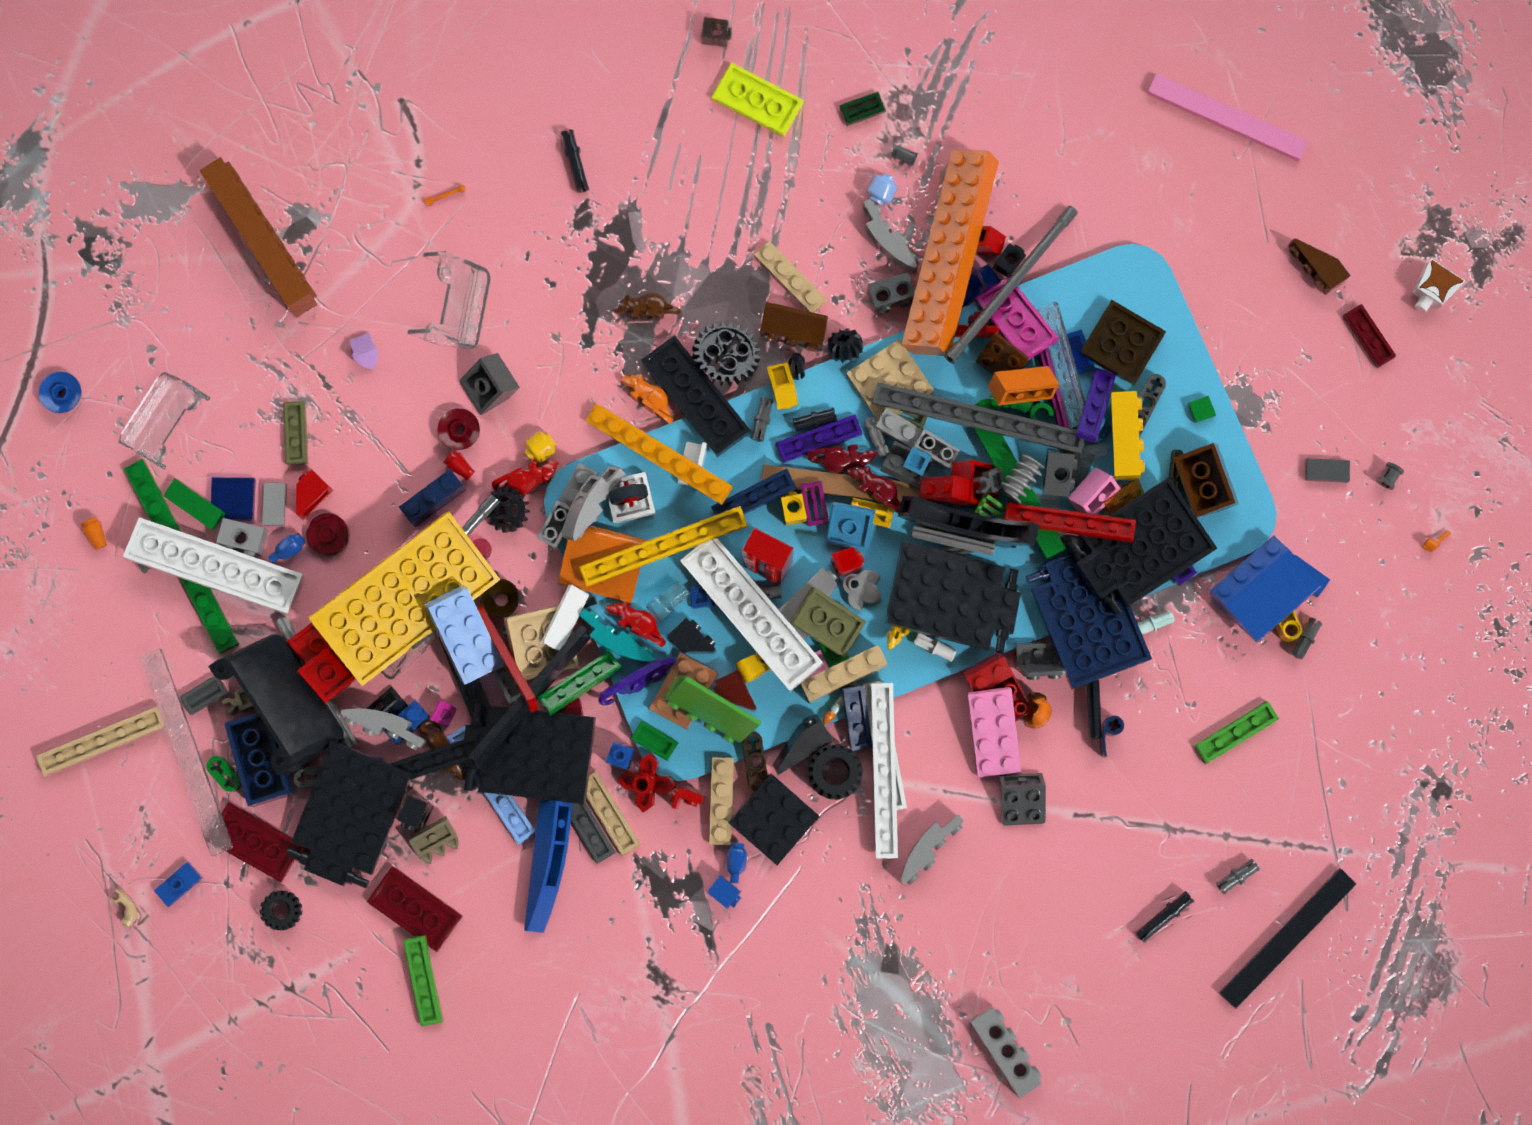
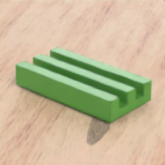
M983 494L974 513L990 517L982 511V508H985L997 518L1004 519V515L985 502L988 501L1004 514L1006 507L990 495Z

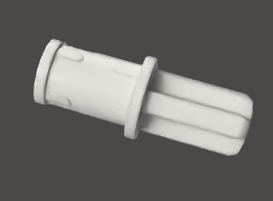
M921 633L917 634L914 641L915 645L932 652L931 655L936 654L952 662L957 652L956 649L941 643L939 639L936 641Z

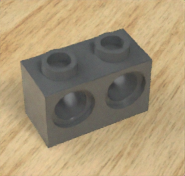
M908 272L870 283L867 287L874 313L880 311L883 314L891 311L896 306H900V308L910 306L915 294ZM898 288H904L907 290L908 293L906 295L901 296L896 292V290ZM878 294H885L888 299L886 301H879L876 296Z

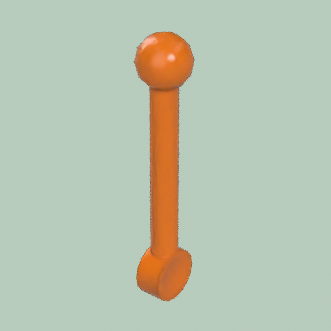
M461 184L458 188L433 198L426 197L424 203L427 206H431L434 201L457 192L463 193L466 188Z

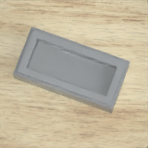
M264 483L263 526H285L286 483Z

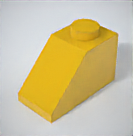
M787 362L767 367L777 409H789L792 406L798 405L794 381Z

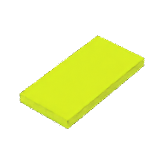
M733 63L729 65L711 97V100L782 137H785L804 103V100Z

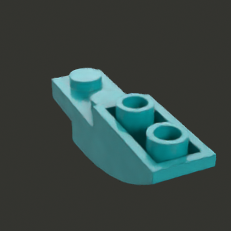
M584 609L579 614L594 629L589 636L605 649L620 657L640 663L650 664L655 661L653 657L655 653L646 645L642 648L637 643L639 639L630 631L626 634L622 630L618 636H615L617 631L609 624L604 626L599 621L601 617L592 609L590 612Z

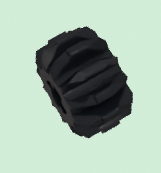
M849 328L844 331L839 329L838 333L833 332L832 337L828 338V352L835 361L840 360L842 364L846 360L851 362L853 358H859V354L863 352L862 337L856 330L851 331Z

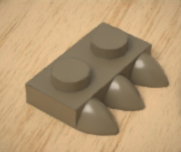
M446 816L408 837V841L418 857L428 864L432 862L431 851L439 856H445V843L453 849H458L459 845L457 834Z

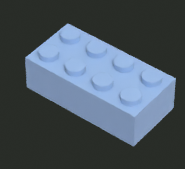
M462 585L424 604L453 667L464 685L504 666L468 588Z

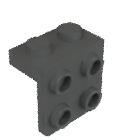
M1052 641L1015 643V669L1025 676L1026 679L1038 680L1040 676L1059 679L1061 675L1067 674V670L1059 664Z

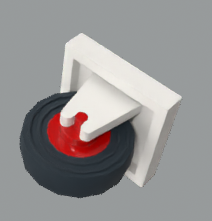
M646 472L623 477L619 485L607 494L614 524L656 514Z

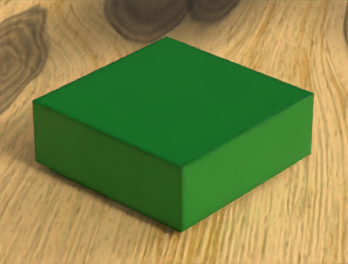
M1209 396L1188 403L1195 423L1216 416Z

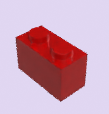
M957 476L921 478L920 498L934 503L969 501V479Z

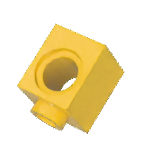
M789 492L785 494V497H781L786 526L807 522L802 494ZM791 503H796L800 509L792 513L787 507Z

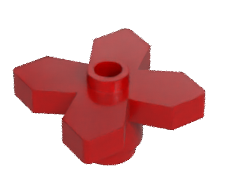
M649 753L639 760V773L628 770L617 779L624 789H634L637 793L635 804L641 812H646L655 805V792L667 795L677 787L670 776H656L659 761L653 753Z

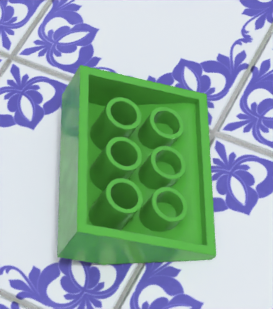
M676 675L663 697L668 701L666 705L675 710L681 708L686 711V717L695 722L697 719L704 722L703 727L713 733L715 730L723 734L721 738L732 744L734 741L742 742L762 722L687 676Z

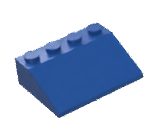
M1273 535L1210 590L1212 601L1257 643L1321 586L1295 555Z

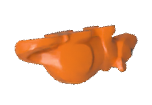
M642 374L621 376L623 384L634 390L629 393L633 400L638 402L641 399V403L644 404L643 407L654 415L658 414L668 424L673 422V416L668 409V396L662 388L644 381Z

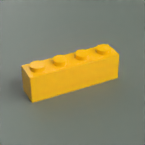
M1137 391L1111 392L1114 480L1140 479L1141 473H1145L1144 460H1140V452H1144V441L1139 439V431H1143V419L1138 418V410H1142V398L1137 397Z

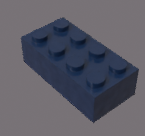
M258 712L224 723L247 805L249 807H256L294 795L295 791L290 774L277 775L271 766L270 757L280 747Z

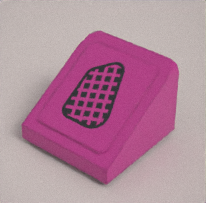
M440 700L431 716V720L448 727L457 709Z

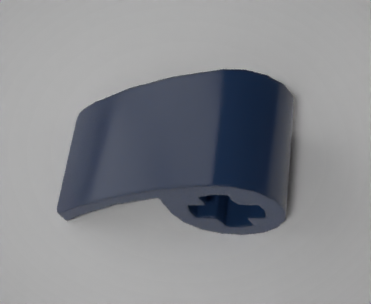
M1110 716L1102 723L1100 752L1104 758L1107 757L1106 735L1116 736L1124 729V722L1119 716ZM1115 721L1118 729L1111 731L1108 723Z

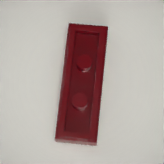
M1363 304L1343 315L1345 321L1377 368L1396 357V354Z

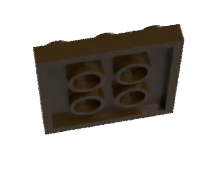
M1111 300L1079 354L1128 383L1135 385L1167 331Z

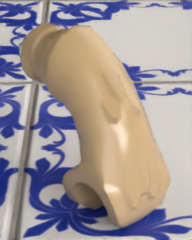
M114 889L115 892H118L119 898L110 897V901L124 905L125 915L122 925L129 928L138 919L135 903L123 889Z

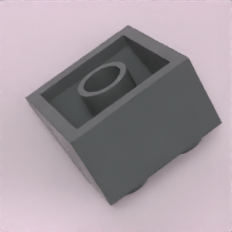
M498 353L480 358L459 380L480 415L487 413L508 400L520 388Z

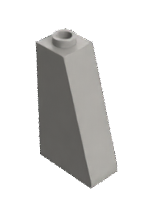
M821 568L779 611L790 623L812 587L831 597L837 587V582L835 581L837 577L829 569L825 571ZM792 625L803 640L806 641L808 635Z

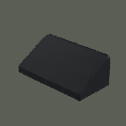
M391 687L366 709L387 712L397 716L408 704Z

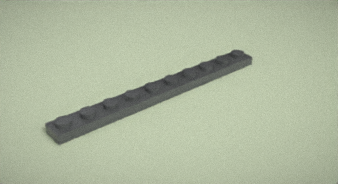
M880 382L877 383L872 402L875 405L1081 454L1084 439L1075 437L1077 431L1075 429Z

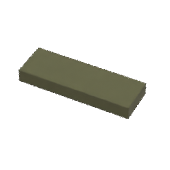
M283 402L286 465L308 464L306 402Z

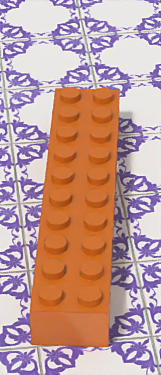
M989 150L951 151L901 344L912 354L944 356L953 345L999 161Z

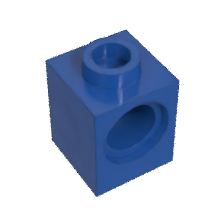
M613 742L606 763L628 771L635 750Z
M721 875L707 891L710 896L727 909L730 905L734 908L742 898L739 896L741 891Z

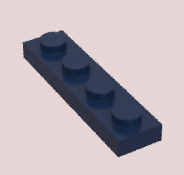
M786 468L725 499L722 505L717 503L711 506L714 515L741 506L745 515L797 489L789 470Z

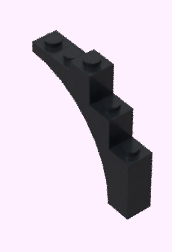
M903 496L897 517L926 528L991 542L1001 548L1034 546L1038 538L1040 526L1034 522L1004 520L960 511L917 496Z

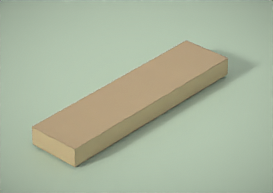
M597 771L589 774L586 797L620 854L624 856L641 844Z

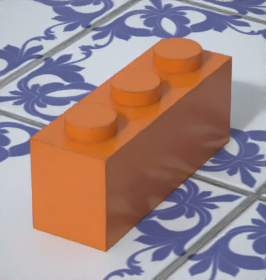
M1049 366L995 372L988 385V389L999 406L1052 399L1060 384Z

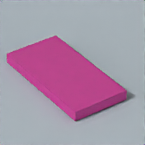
M1010 276L975 298V302L982 311L1008 281ZM1016 286L989 319L993 325L999 327V333L1003 338L1026 354L1029 359L1059 341V337L1018 286Z

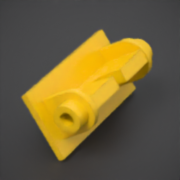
M853 498L851 505L875 510L874 525L890 528L894 513L893 509L878 503Z

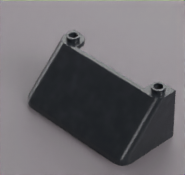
M276 634L269 635L216 660L208 666L213 675L219 680H227L235 676L280 748L272 753L270 763L277 775L295 774L298 770L305 768L325 754L332 740L339 743L342 741L344 731L328 705H325L297 673V670L302 665L282 636Z

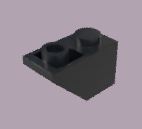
M685 618L667 635L682 653L714 654L716 652L714 647L716 643L709 635L704 637L699 632L702 628L693 619L689 621Z

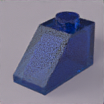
M989 264L975 269L970 274L962 307L971 304L977 296L1001 282Z

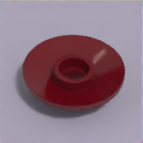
M462 408L452 409L441 417L437 429L438 436L446 447L453 450H464L471 447L477 441L480 434V424L472 412ZM458 428L464 429L462 434L456 433Z

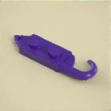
M657 659L627 675L620 682L605 689L599 695V704L602 706L614 703V699H606L616 693L622 695L637 693L646 685L661 680L663 676L667 675L666 672L676 663L675 659Z

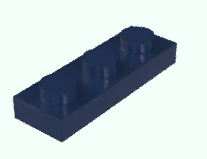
M861 683L841 687L850 750L856 751L873 747L864 685Z

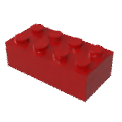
M754 527L742 550L743 564L746 565L745 568L755 574L758 571L765 575L764 578L772 583H776V581L782 583L793 562L794 547Z

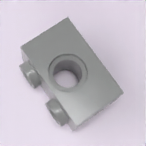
M223 518L216 543L232 550H241L243 554L255 557V554H263L269 531L263 527ZM241 534H246V541L238 544V537Z

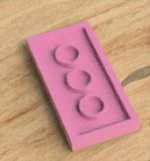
M1011 687L967 693L978 778L1021 772Z

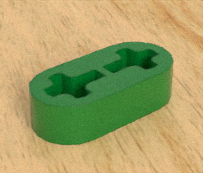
M219 756L211 757L206 766L216 782L225 791L236 792L242 785L239 774L228 761ZM215 761L222 762L220 767L224 771L223 773L219 770H213L215 767L213 763ZM226 775L229 778L236 779L234 787H227L228 780L225 778Z

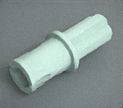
M1167 611L1154 617L1148 616V619L1138 622V626L1143 635L1151 631L1156 632L1158 628L1173 623L1175 619L1172 612Z

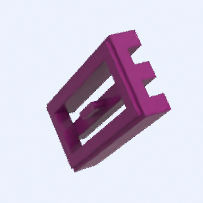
M822 480L800 484L808 526L829 523ZM814 486L819 488L824 516L822 520L819 517ZM809 487L816 521H811L806 488Z

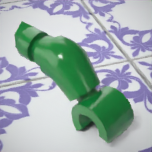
M990 395L988 399H983L988 409L999 410L1002 406L1004 408L1010 407L1025 414L1029 412L1030 419L1037 420L1035 412L1039 408L1045 409L1049 417L1054 415L1052 407L1046 403L1034 404V401L998 406L993 395Z

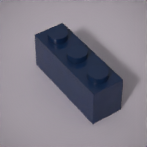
M449 469L400 505L399 508L414 527H417L466 491V489L453 471Z

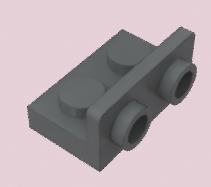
M894 441L880 471L919 489L921 478L926 476L933 461L932 458L924 474L921 476L903 467L911 448Z

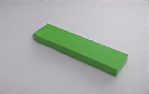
M1266 701L1197 743L1194 747L1204 763L1207 764L1279 720V717L1270 703Z
M426 935L404 939L403 944L420 1026L443 1022V1016Z

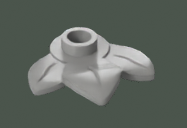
M863 570L859 574H848L845 576L842 587L848 594V603L853 609L861 611L864 602L877 603L881 600L880 591L875 586L880 579L878 573L871 570ZM852 580L856 581L857 585L855 588H852L850 585Z

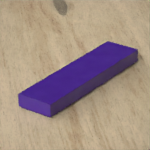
M1095 369L1075 437L1092 443L1096 442L1116 377L1115 374Z
M856 414L776 442V446L782 462L786 463L806 456L810 450L828 448L862 436L863 433Z

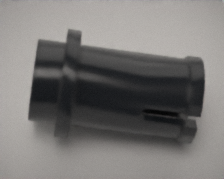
M793 353L788 360L791 366L792 378L799 380L800 373V378L803 379L805 377L803 366L805 358L800 353Z

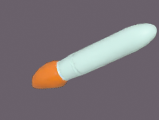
M842 694L823 718L824 725L831 722L844 706Z

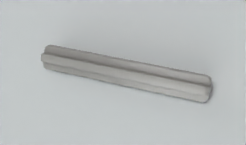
M915 525L912 530L913 538L990 556L995 551V544L918 525Z

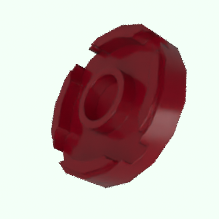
M331 513L320 514L313 518L307 528V542L318 554L325 556L336 555L343 551L348 544L350 537L349 527L337 515Z

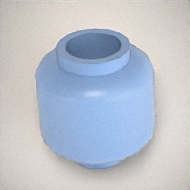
M883 173L882 176L875 175L867 188V193L870 195L869 199L871 198L872 201L882 206L884 203L889 204L898 189V186L893 182L895 178L886 173Z

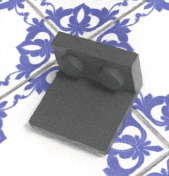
M1043 774L999 775L1002 793V825L1044 824L1046 822V785Z

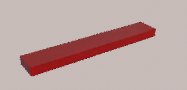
M1007 502L1004 520L1037 523L1040 525L1039 530L1133 543L1136 520L1009 502Z
M483 606L477 607L499 657L530 712L537 710L538 705L532 690Z

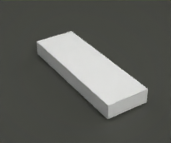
M568 585L541 643L556 651L561 649L567 642L589 594L573 585Z

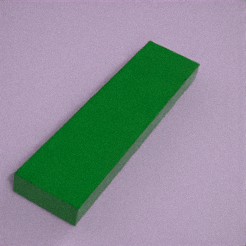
M607 651L539 695L538 700L549 715H552L622 669L621 664L610 651Z

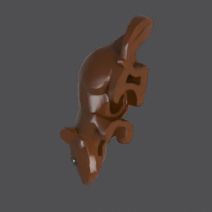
M648 293L640 298H631L630 295H626L612 309V312L616 314L631 313L633 321L641 320V315L647 316L648 320L663 319L664 314H682L681 309L669 304L658 293Z
M425 721L420 725L419 731L422 735L427 736V745L430 750L451 744L446 735H444L445 732L441 730V727L436 722ZM434 725L438 730H428L426 727ZM461 764L445 768L458 778L465 779Z

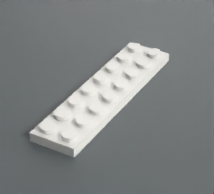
M140 517L123 555L124 559L286 615L290 611L303 577L301 573Z
M718 538L698 545L680 560L790 692L824 664Z

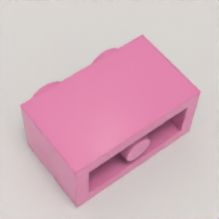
M1095 467L1067 499L1076 511L1097 515L1121 488L1112 475Z

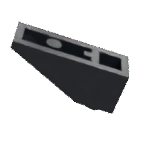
M818 714L810 715L803 719L774 761L773 767L778 775L833 742Z

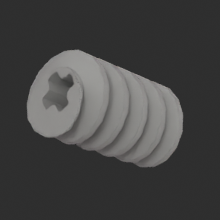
M1027 455L1021 456L1023 462L1016 463L1018 469L1011 470L1013 476L1006 477L1008 483H1001L1002 492L1019 504H1021L1018 496L1026 497L1023 489L1031 490L1028 482H1037L1033 475H1042L1038 468L1045 469L1038 461Z

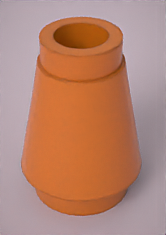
M97 517L81 523V531L92 546H94L95 550L107 546L102 523L98 521Z

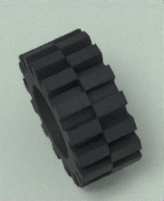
M276 891L264 898L265 901L261 902L260 905L262 906L260 914H262L261 920L265 922L267 927H271L270 929L287 930L294 927L296 922H299V916L302 915V904L299 903V898L294 896L295 894L288 891ZM278 902H284L289 907V913L284 919H278L274 916L273 908Z

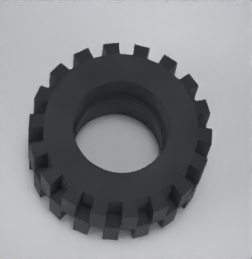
M839 744L827 745L818 750L812 757L808 768V778L812 788L820 796L826 799L840 800L856 791L862 780L863 767L860 758L848 747L840 746ZM833 759L841 760L848 768L847 779L839 785L829 784L825 781L822 774L824 765Z

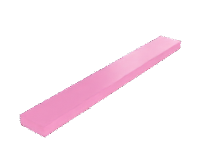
M1157 73L1147 94L1297 161L1301 159L1308 144V141Z

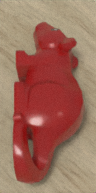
M533 461L528 464L529 469L527 470L518 468L494 480L491 483L492 488L497 491L499 487L511 486L512 489H519L518 495H527L538 484L544 481L546 483L551 481L559 462L550 461L543 467H539L538 463ZM507 480L505 484L499 485L503 481Z
M627 601L605 606L608 613L619 616L622 619L617 622L620 627L627 629L629 626L633 634L645 640L649 639L660 647L665 645L666 641L658 631L657 621L651 613L635 610L629 606Z

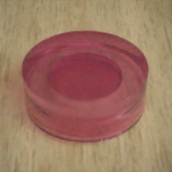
M478 538L472 542L485 560L490 557L492 546L486 539Z

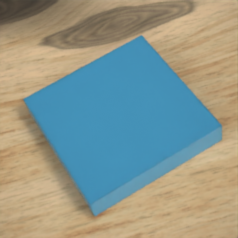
M833 502L825 543L846 548L854 547L856 550L867 552L875 510Z

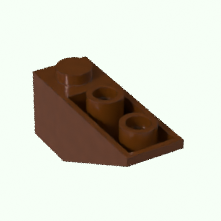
M1294 238L1289 243L1291 255L1294 258H1298L1302 263L1304 272L1307 275H1311L1315 281L1316 288L1321 292L1323 291L1325 295L1340 286L1351 276L1339 259L1297 238Z

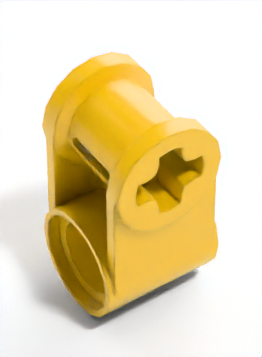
M1295 610L1275 627L1280 639L1284 642L1294 641L1302 632ZM1287 626L1293 628L1294 636L1287 635L1285 631Z
M758 653L748 656L735 664L744 683L753 681L771 670L766 662L762 663L764 660Z

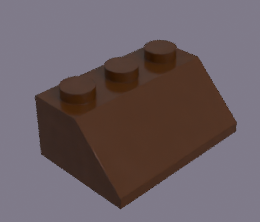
M766 302L760 336L769 342L779 340L783 341L787 346H805L804 349L816 352L817 350H822L828 316Z
M1211 443L1173 458L1191 509L1197 518L1239 505L1218 444Z

